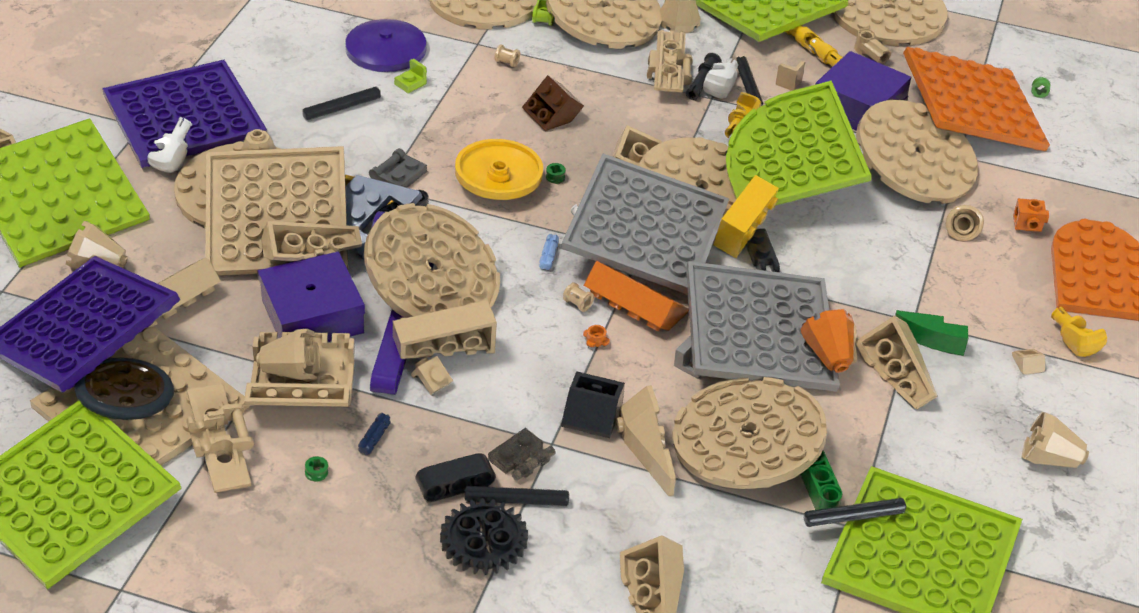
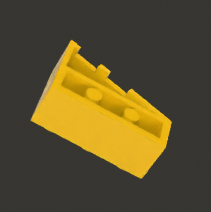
M755 175L721 219L713 245L737 259L748 240L754 235L758 225L764 222L768 210H773L778 202L776 195L779 188Z

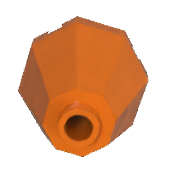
M844 309L828 310L819 313L821 318L817 320L814 319V316L807 319L800 329L805 341L829 370L837 373L846 371L853 362L854 321L851 314H847Z

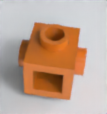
M1018 198L1013 213L1015 229L1042 232L1044 223H1048L1049 210H1046L1045 201Z

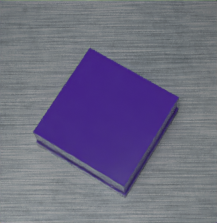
M849 51L815 85L832 81L851 128L857 131L861 118L873 105L887 100L908 101L911 76Z
M339 251L258 270L262 301L275 331L278 332V338L282 337V332H294L299 329H309L314 331V333H328V342L332 341V333H350V337L364 333L365 304Z

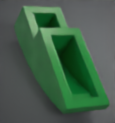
M896 310L895 316L908 324L917 344L941 352L964 356L969 339L968 326L944 323V316Z

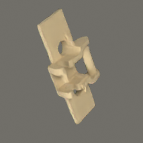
M658 31L657 50H650L648 56L649 66L647 69L648 79H651L652 73L655 72L654 90L683 93V85L692 83V75L690 73L693 57L690 54H685L686 33Z
M223 383L188 389L187 394L193 417H188L186 422L196 458L205 457L214 493L251 486L242 451L251 449L254 446V442L249 437L243 417V405L228 403ZM232 418L238 434V438L233 439L229 434H226L224 426L228 424V421H232ZM222 454L229 455L232 458V460L227 463H222L217 460V457Z

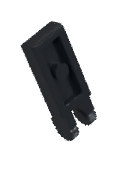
M756 229L752 238L746 243L753 266L757 270L766 271V266L769 265L772 272L779 273L780 264L766 229Z

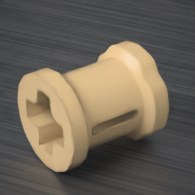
M500 44L496 49L494 60L496 62L508 63L511 67L515 68L519 63L521 52L517 49H507L504 45Z
M573 282L566 287L563 293V300L572 302L578 306L580 311L585 312L593 304L594 294L585 292L579 288L577 283Z

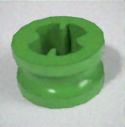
M1044 77L1036 78L1032 83V94L1038 98L1046 97L1050 93V81Z

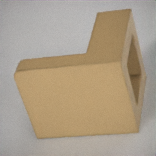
M801 61L796 68L781 63L778 66L775 85L791 91L795 90L802 82L805 62Z

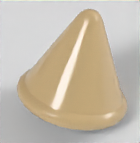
M961 205L950 211L945 225L947 232L954 239L970 241L981 233L984 226V218L977 208L971 205Z

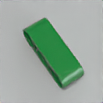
M822 451L817 460L800 474L815 510L838 507L841 505L843 496L827 456Z

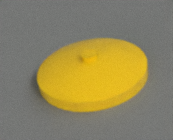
M486 139L469 144L459 152L455 161V176L466 190L475 195L494 200H510L526 196L537 189L543 177V163L535 151L521 143L506 139Z

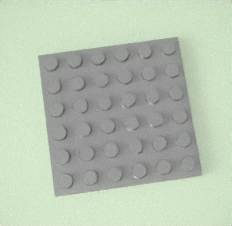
M602 154L560 249L599 261L607 266L688 294L687 263L688 261L706 263L730 198Z
M688 261L686 275L693 375L726 379L749 378V381H763L764 377L784 380V384L788 386L838 391L840 386L838 373L829 370L805 341L800 330L807 319L814 316V319L817 320L821 318L819 313L829 310L825 278Z

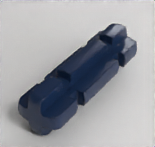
M379 413L375 421L365 433V438H362L358 444V451L360 453L369 455L373 451L374 446L391 423L388 414Z

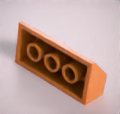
M599 261L595 262L583 285L590 289L594 297L600 300L603 297L609 299L608 304L618 310H621L622 307L629 310L627 315L638 321H640L641 317L647 320L646 325L656 331H659L660 328L669 331L689 311V308Z

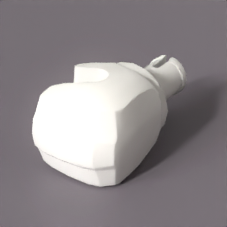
M730 58L726 62L715 63L705 78L703 91L717 98H726L737 79V61L734 59L731 63L732 58Z
M182 117L178 119L179 121L172 134L165 133L161 139L154 141L156 146L163 150L149 153L147 157L148 163L152 167L168 173L180 171L188 147L184 138L192 126L189 120L184 118L183 121Z

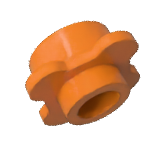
M592 325L583 332V336L587 338L586 345L589 347L607 346L610 343V339L606 337L607 330L601 325Z

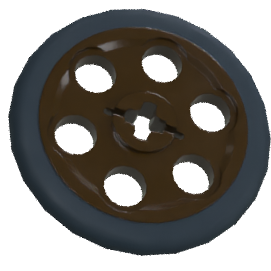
M134 358L105 359L93 372L86 374L74 385L76 396L84 407L103 417L119 420H135L153 416L166 408L174 396L173 383L165 371L147 361ZM117 372H127L128 374H119ZM97 379H103V380H106V381H105V382H98V381H96V380H97ZM142 379H149V380H151V381H150V382H144V381H141V380H142ZM150 394L154 397H145L143 395ZM97 395H107L108 397L102 398ZM129 402L131 405H123L121 403Z

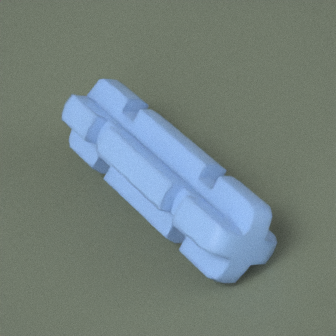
M549 234L547 236L539 261L541 269H551L559 243L558 235Z

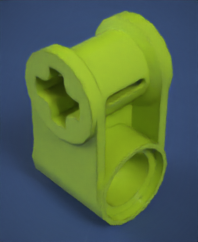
M537 0L533 9L532 22H544L552 26L555 17L552 13L548 12L547 0Z

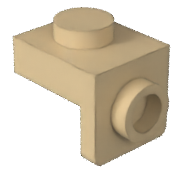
M438 356L431 360L427 357L415 364L416 369L411 373L413 378L419 376L430 395L453 381Z

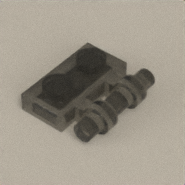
M524 428L488 453V460L505 474L514 469L511 475L514 480L518 481L522 477L527 478L539 465L543 466L548 463L550 457L555 455L556 451L552 446L542 449L543 441L527 428Z

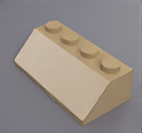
M207 257L157 283L177 292L180 301L170 311L161 315L164 319L177 313L175 308L181 304L185 308L196 302L195 296L200 293L204 297L216 290L214 285L221 282ZM155 320L151 326L145 328L144 330L151 328L158 323Z

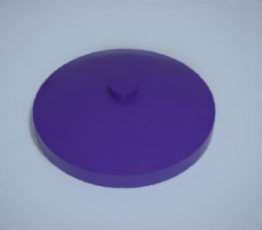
M394 19L372 20L356 26L348 33L345 40L346 54L354 64L367 70L376 72L401 71L410 68L411 59H415L418 62L423 59L426 54V38L419 28L410 23Z

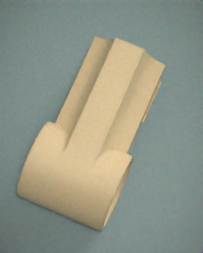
M868 28L860 29L857 34L854 50L859 54L870 56L880 64H885L891 57L892 52L875 39L876 34L873 30Z

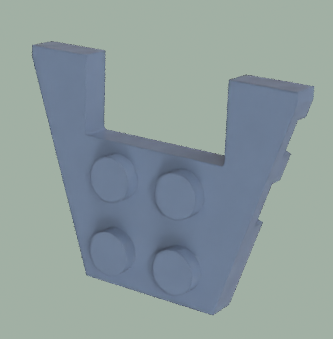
M356 175L345 186L347 226H359L362 246L355 248L359 256L364 259V247L368 235L362 232V230L374 219V213L386 206L391 200L398 205L415 203L416 205L422 198L421 192Z

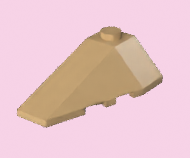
M626 125L617 141L613 157L639 166L643 156L651 148L663 141Z
M267 221L261 238L264 257L271 260L299 261L362 246L359 226Z
M893 316L856 340L855 343L864 361L873 367L884 380L889 382L915 409L921 408L938 397L918 344L905 321Z
M649 385L620 406L619 417L615 420L618 433L622 434L624 443L668 496H673L676 477L669 449H665L664 427L659 426L657 414L660 412L652 385Z
M661 535L620 552L621 579L623 585H626L629 590L630 596L628 599L630 604L635 607L636 613H676L684 574L683 546Z

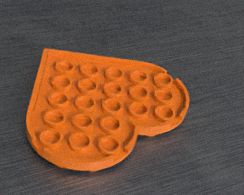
M1080 219L1059 228L1054 235L1051 245L1056 308L1063 307L1066 312L1139 321V242L1129 233L1108 221Z

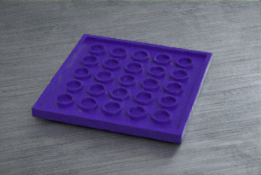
M225 59L102 88L103 95L141 168L151 166L147 158L149 153L163 150L159 149L154 141L161 139L165 133L172 134L180 117L183 118V121L185 118L192 123L184 138L185 143L188 145L186 156L196 155L212 148L234 144L235 142H244L248 132L255 129L267 132V128Z
M94 256L0 326V359L64 393L66 390L71 389L86 374L93 372L105 359L113 356L124 344L132 341L143 329L151 326L162 314L170 311L180 301L177 292Z

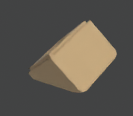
M1035 349L1012 352V356L1023 374L1045 372V355Z

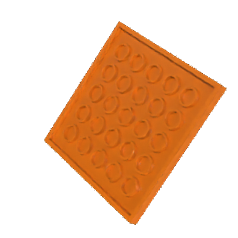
M906 46L903 52L904 57L936 128L1047 151L1050 144L1011 70L996 68L990 64H979L973 60H962L956 56L949 57L938 52H928L918 47L911 48Z

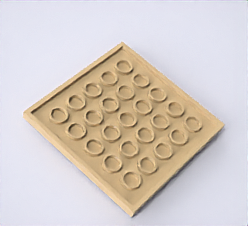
M344 146L206 152L205 257L209 259L218 276L258 274V270L295 262L271 260L264 257L261 238L267 221L347 226ZM348 250L340 251L339 253L348 269Z
M154 326L136 335L132 341L124 344L110 357L134 358L147 361L161 368L171 378L174 386V396L169 405L161 412L150 417L135 420L109 418L161 466L193 445L186 422L188 417H193L187 394L188 389L223 383L229 404H242L244 410L250 407V405H244V395ZM117 372L119 374H128L127 372ZM97 379L96 381L105 382L106 380ZM142 379L141 381L150 382L151 380ZM74 386L64 393L51 387L31 399L30 403L31 408L49 422L79 400ZM150 394L143 395L145 397H154ZM97 395L102 398L108 397L107 395ZM129 402L121 403L123 405H131Z

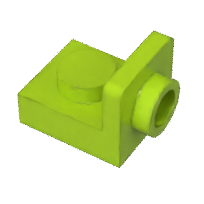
M411 59L410 70L395 77L394 84L407 93L427 84L426 66L415 59Z

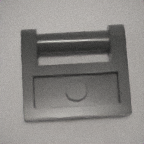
M398 148L385 162L378 167H373L369 171V176L371 179L407 188L427 172V164L406 155L404 150ZM397 162L400 163V165H398L396 168H394V169H393L391 172H389L387 175L384 174L387 170H389V169H390L392 166H394Z

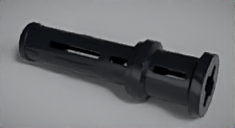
M708 53L704 58V63L699 65L698 74L686 91V96L689 99L693 95V100L699 97L708 72L712 70L715 63H722V59L718 54Z

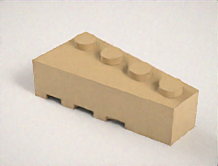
M488 300L474 302L464 306L451 307L441 311L394 320L393 338L401 359L432 357L434 353H441L443 356H453L454 352L465 351L466 355L476 354L477 350H486V353L489 354L495 353L497 321Z

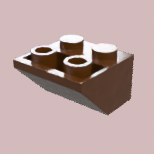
M549 75L545 77L522 106L545 131L572 122L584 107L570 91Z

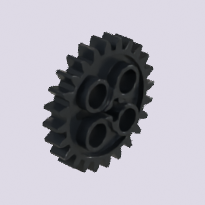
M481 499L480 504L476 505L473 500H470L469 507L461 503L460 511L452 509L451 516H445V523L441 524L440 543H442V551L446 552V559L453 558L454 566L462 563V571H466L471 567L473 568V574H476L479 569H483L484 575L488 574L489 569H493L498 574L500 566L508 570L509 562L517 564L518 557L524 556V549H527L528 541L526 521H521V513L514 515V507L506 510L505 502L496 506L494 499H492L490 504H486L485 500ZM478 520H480L482 524V531H480V523L478 522ZM486 541H488V549L491 553L486 548Z

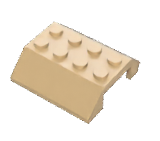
M260 332L259 336H254L252 346L254 358L251 383L246 385L244 405L351 406L355 343L354 338H350V333H332V343H328V333H315V337H311L312 343H318L320 355V371L314 373L318 378L317 381L312 382L262 372V369L257 366L256 355L260 352L262 346L278 339V332ZM282 332V337L292 332Z

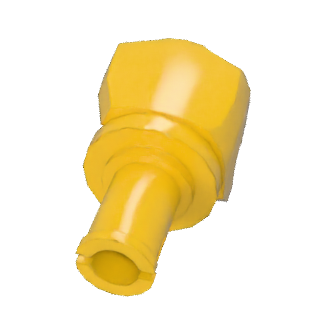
M740 93L736 109H733L728 116L730 125L724 131L727 138L730 137L739 122L752 109L757 110L761 107L759 98L747 93Z
M1063 307L1056 308L1052 312L1051 318L1062 327L1060 335L1064 343L1075 355L1087 357L1099 352L1106 345L1107 334L1104 329L1093 331L1092 329L1085 328L1086 320L1082 316L1071 317Z

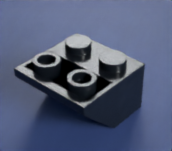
M576 371L569 388L561 427L610 439L615 426V420L620 413V406L623 405L625 383Z

